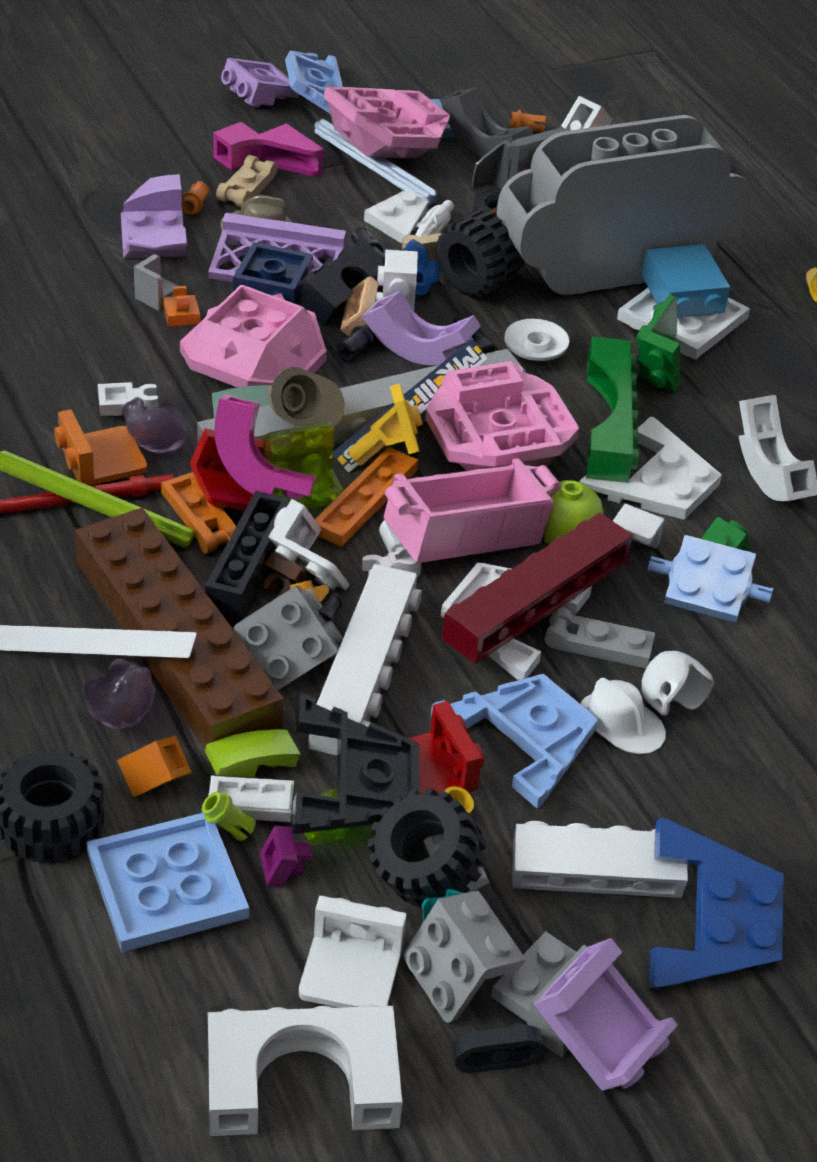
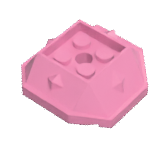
M331 86L326 87L323 97L328 101L334 130L367 157L420 158L431 148L437 149L450 118L446 111L420 91Z
M240 285L219 306L208 309L207 316L180 341V353L191 370L235 387L272 385L276 375L283 369L298 367L315 373L326 362L327 350L314 312L285 301L281 293L271 296L244 285Z
M512 361L448 371L442 380L440 388L436 391L426 408L425 419L447 460L459 463L467 471L509 466L512 460L519 458L525 466L539 467L545 465L548 467L557 456L566 451L578 439L579 426L554 386L537 376L523 372V368Z

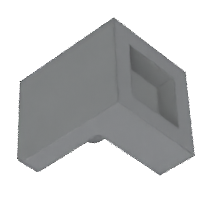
M155 254L134 266L135 299L158 311L163 308V298L173 297V287H178V285L161 277V259Z

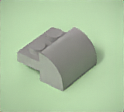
M545 931L523 954L526 960L519 971L504 974L493 986L491 998L525 1020L528 1025L537 1027L542 1033L545 1047L563 1058L569 1049L533 1004L587 946L583 945L576 952Z

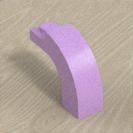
M401 291L377 300L362 315L374 335L387 348L406 360L422 365L442 364L467 342L473 340L471 336L480 328V324L474 315L447 326L430 324L421 319L412 310Z

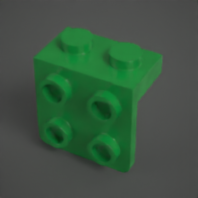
M670 294L664 302L658 303L654 310L653 318L648 325H643L640 328L636 337V343H638L639 348L637 356L639 378L649 382L656 388H663L674 393L680 385V343L673 341L677 335V297Z

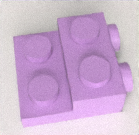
M234 58L227 59L221 75L222 82L225 85H230V90L237 93L239 97L245 98L247 104L254 107H260L261 104L273 106L275 98H298L299 94L291 89L289 77L273 64Z

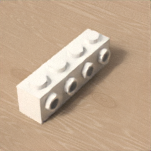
M529 821L525 824H516L512 888L682 898L688 881L687 864L654 860L655 829L652 831H636L627 826H613L609 829L590 828L588 825L581 823L567 826H549L541 821Z

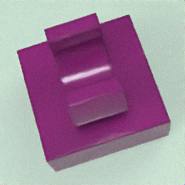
M274 826L260 851L266 886L283 888L289 875H303L304 867L302 860L311 861L312 859L310 845L306 842H294L290 827Z

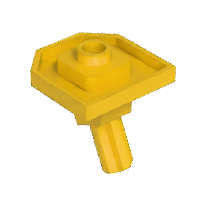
M401 384L390 386L395 406L370 427L371 430L348 450L349 455L358 465L366 463L385 445L390 446L405 441L408 454L420 451L415 434H418L417 426H421L423 423L418 406H410L409 400H405Z

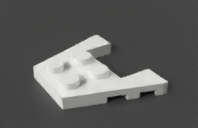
M651 416L637 428V443L657 454L628 480V483L586 478V476L580 480V483L587 485L595 492L607 494V500L621 503L626 499L642 503L641 509L685 520L720 485L722 474Z
M478 562L442 604L441 616L444 618L445 612L453 604H459L473 595L478 588L487 586L499 578L504 571L511 568ZM592 586L561 607L570 610L572 614L576 615L590 597ZM513 639L489 656L517 680L528 678L538 665L541 651Z

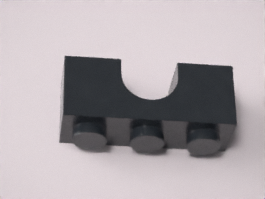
M363 239L353 247L349 244L339 253L337 259H328L321 266L317 274L311 272L303 279L300 284L302 290L296 302L306 310L314 312L316 319L325 326L343 312L353 294L351 289L370 276L377 281L378 266H385V258Z

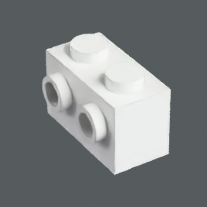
M386 250L385 266H378L377 285H383V293L377 292L376 301L401 291L414 311L418 252Z

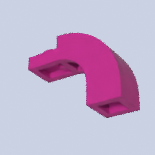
M228 395L219 398L215 417V442L225 468L235 481L252 494L255 491L276 495L277 488L283 489L282 494L287 497L303 499L304 495L310 496L314 491L317 477L277 467L266 460L260 453L254 435L260 403Z

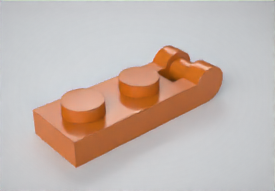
M193 472L161 482L162 495L185 525L193 530L194 536L198 540L200 549L204 554L216 551L217 546L227 545L236 529V525L223 509L216 508L206 501ZM215 528L219 530L213 533L211 532V530Z

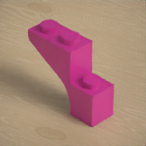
M242 122L213 132L214 158L230 170L242 167L246 157L252 155L258 157L259 161L262 162L267 160L276 162L279 169L311 177L321 175L323 172V148L287 123L261 134H258Z

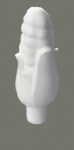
M446 200L442 205L432 207L426 213L424 219L417 223L419 229L415 235L421 237L438 234L443 228L447 227L451 218L450 213L454 209L453 202Z

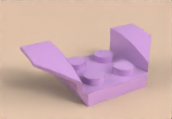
M180 174L150 178L123 204L124 212L121 213L123 258H149L153 254L159 257H186L187 239L186 229L183 227Z

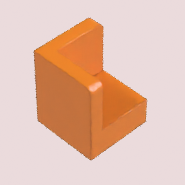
M176 735L157 740L117 760L129 790L134 797L192 773Z

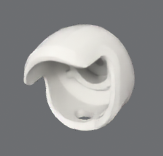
M664 651L657 655L647 666L643 674L641 690L643 697L661 715H668L669 706L672 701H676L690 710L697 709L710 694L714 681L711 673L691 656L679 651Z

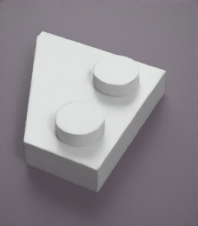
M406 189L366 209L364 221L402 243L404 236L410 235L412 231L417 230V223L427 213L428 202Z

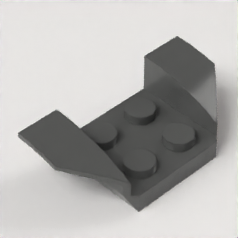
M560 125L557 129L516 139L512 143L507 139L476 162L471 186L477 187L493 182L499 189H502L514 175L531 169L533 155L544 140L556 133L567 130Z

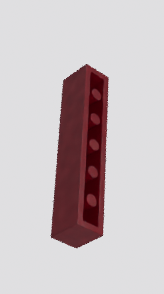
M601 512L587 521L580 522L575 529L562 537H557L550 545L538 553H532L524 562L513 569L504 571L499 578L487 586H481L470 597L459 604H453L444 615L442 640L476 665L627 563L633 534Z

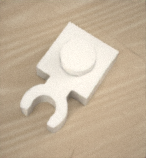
M132 382L98 384L100 416L135 414L134 408H141L147 411L158 409L157 386L155 384H145L139 388H133Z

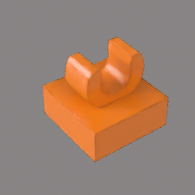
M186 286L173 287V297L163 298V309L168 327L199 324L200 311L195 295H187Z

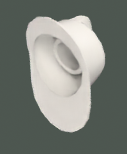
M600 678L596 682L592 694L585 697L580 703L598 718L596 732L625 752L638 755L651 754L660 749L665 741L666 730L662 721L644 706L639 690L631 683L621 680L609 681L605 678Z

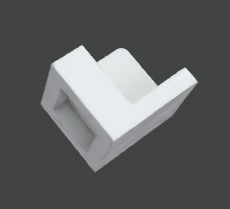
M624 504L613 521L633 534L632 540L652 548H657L661 539L664 518Z

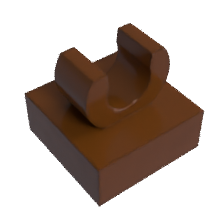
M272 552L265 563L273 574H270L265 579L263 587L271 594L279 584H284L283 589L279 593V595H282L290 590V585L312 580L302 567Z

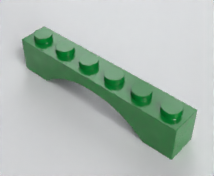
M591 337L587 359V382L604 397L612 414L603 423L591 430L586 457V478L628 483L630 469H637L639 449H636L638 442V429H636L638 410L635 409L637 402V391H635L637 372H634L636 354H631V342L628 340Z

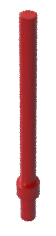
M144 475L129 477V481L91 487L115 497L131 495L132 498L147 496V492L161 490V482L173 479V475L145 478ZM52 492L0 500V515L76 502Z

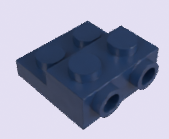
M253 242L233 276V292L240 285H244L271 296L281 293L285 301L297 305L298 302L296 300L302 290L300 284L308 275L313 265V254Z

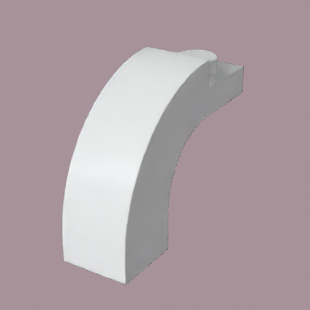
M776 395L739 401L744 435H739V441L750 474L761 490L768 497L776 501H791L817 495L814 460L800 461L789 451L782 434Z

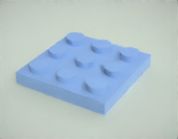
M204 813L87 842V853L121 952L249 918L248 903L216 824H210L206 821Z

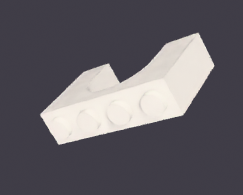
M365 1004L360 1007L333 1008L330 1006H318L312 1009L275 1007L257 1011L227 1009L222 1012H208L210 1136L258 1134L257 1082L264 1068L274 1059L295 1051H310L322 1054L333 1060L343 1070L349 1083L352 1130L400 1128L402 1094L393 1006Z

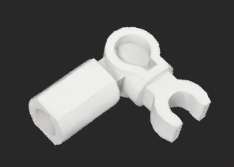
M384 520L380 525L379 532L389 553L385 557L379 555L363 557L362 570L368 571L369 577L373 565L377 564L417 573L418 578L421 573L422 563H416Z

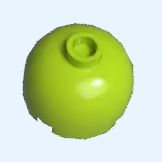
M573 480L559 481L561 484L560 490L549 495L554 504L543 534L545 536L544 542L550 545L557 537H562L575 529L580 522L589 520L599 512L603 514L602 502L592 488Z

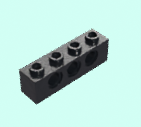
M255 491L205 584L206 594L229 625L235 626L247 617L270 572L265 563L272 552L275 553L277 547L268 536L275 527L274 521L277 514L290 503L291 499Z

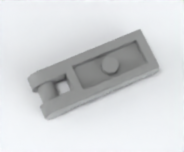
M563 607L551 613L549 620L551 626L547 629L544 638L545 643L550 648L647 668L655 632L575 616L570 610Z

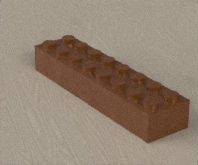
M143 507L75 530L77 564L123 630L196 632L189 658L141 657L204 749L211 742L235 734L258 730H283L284 698Z

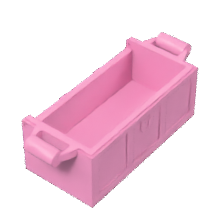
M519 458L513 459L509 466L443 475L438 474L413 479H406L403 473L396 474L392 486L388 487L385 491L388 502L384 519L416 563L537 545L541 543L554 504L549 495L558 492L561 484L545 465L539 467L525 466Z

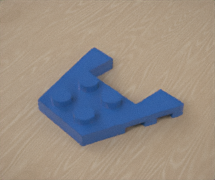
M660 818L655 824L654 860L692 864L698 867L695 951L654 947L651 949L649 989L658 990L676 984L689 983L707 977L729 974L781 961L784 874L669 819Z

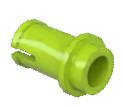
M214 792L205 799L202 805V812L205 814V820L210 824H219L238 841L247 838V835L240 830L241 827L250 834L253 832L256 823L255 819L232 803V798L227 793L220 794L219 792Z

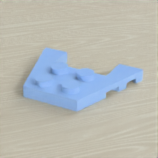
M544 674L499 685L496 692L480 695L477 692L465 694L462 701L450 704L456 715L463 717L467 728L486 718L535 760L534 763L513 776L512 787L536 808L542 806L596 731L598 723L597 717Z

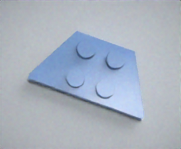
M289 51L285 62L291 89L330 113L328 101L323 98L325 89L331 86L343 87L336 57L328 55L326 61L317 60L318 55L315 53Z

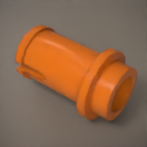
M517 110V112L511 113L509 127L511 129L531 126L532 132L542 133L545 130V125H537L534 122L546 123V116L521 113V110Z
M200 181L196 182V184L193 183L190 190L182 194L183 212L192 215L202 210L203 202L210 194L209 187L205 183Z

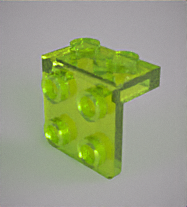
M329 421L273 431L264 436L263 457L277 467L317 477L314 491L310 496L304 495L303 499L287 497L282 494L283 489L277 488V496L293 499L308 509L331 504L344 491L332 469L334 428Z

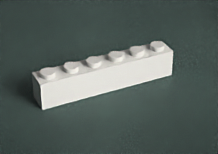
M377 564L373 565L317 705L331 711L334 706L348 712L349 719L367 727L371 723L369 722L371 716H378L382 703L380 691L381 689L387 690L390 685L393 670L390 667L391 662L398 663L402 650L400 638L401 636H408L412 622L410 612H417L420 604L422 591L416 589L417 573ZM309 734L308 749L337 756L338 740L336 738Z

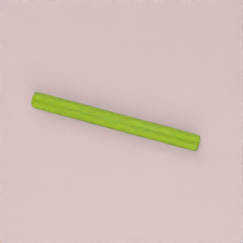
M8 451L0 452V471L111 518L141 508ZM144 509L168 542L183 548L190 546L194 537V532L191 528Z

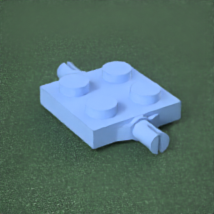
M688 535L684 536L680 552L673 562L651 556L648 571L669 576V587L665 596V604L735 623L737 622L740 609L748 597L770 603L773 588L752 583L755 553Z

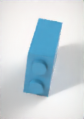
M705 244L645 250L641 275L657 304L664 302L668 295L671 294L677 297V318L725 313L730 285Z

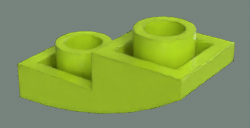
M276 729L231 735L207 744L204 750L216 775L224 777L254 778L259 765L267 767H296L301 755L288 731Z

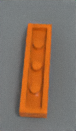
M388 447L315 519L322 529L318 536L342 547L388 501L385 491L388 487L392 486L394 476L403 473L406 479H409L417 471L418 459Z

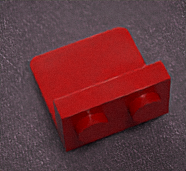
M205 428L190 461V466L206 501L216 508L224 509L228 507L245 512L254 494L244 489L229 474L219 456L214 430ZM255 439L260 453L268 460L272 452L269 441Z
M448 701L434 704L430 732L409 738L419 743L420 794H423L425 788L435 789L439 794L441 791L445 792L447 788L452 786L463 788L468 793L476 791L479 786L480 770L484 766L483 751L478 743H473L467 733L463 717L456 715Z

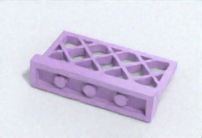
M225 213L223 230L208 271L209 279L233 282V276L241 264L238 257L247 254L253 242L313 254V266L315 269L310 270L308 274L311 272L317 274L322 266V263L317 258L337 259L339 253L346 247V231ZM227 244L241 247L231 251ZM229 261L236 266L231 270L219 269L220 265Z

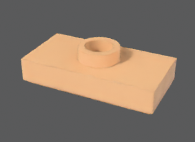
M372 276L367 277L352 289L353 294L345 307L341 331L347 336L351 334V331L356 326L367 324L362 315L375 303L378 288L377 281Z

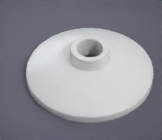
M520 320L511 324L505 332L504 340L509 350L529 360L546 361L558 358L567 351L569 346V336L566 331L559 325L547 320Z

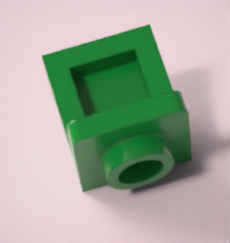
M720 517L715 519L701 538L744 551H749L752 548L747 536L748 531L741 524L734 520L728 523Z

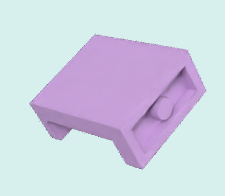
M612 938L586 947L533 1004L602 1091L620 1085L625 1089L636 1083L644 1074L642 1066L648 1059L654 1058L667 1048L670 1043L667 1037L678 1025L672 1017L661 1021L655 1019L612 963L622 951Z

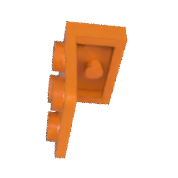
M72 409L58 412L59 427L54 428L55 440L58 448H62L69 470H73L77 481L91 486L132 477L147 471V462L128 427L118 426L84 434Z

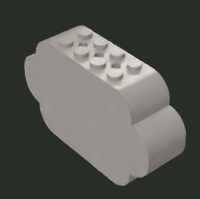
M678 115L564 131L548 137L536 149L532 158L531 169L514 175L503 186L498 198L497 217L502 220L504 226L506 225L507 234L523 260L528 265L537 268L552 291L562 295L583 294L589 291L644 283L645 281L641 274L646 249L705 244L712 256L717 241L734 234L746 221L750 212L753 193L748 181L731 163L728 155L702 124L692 116Z

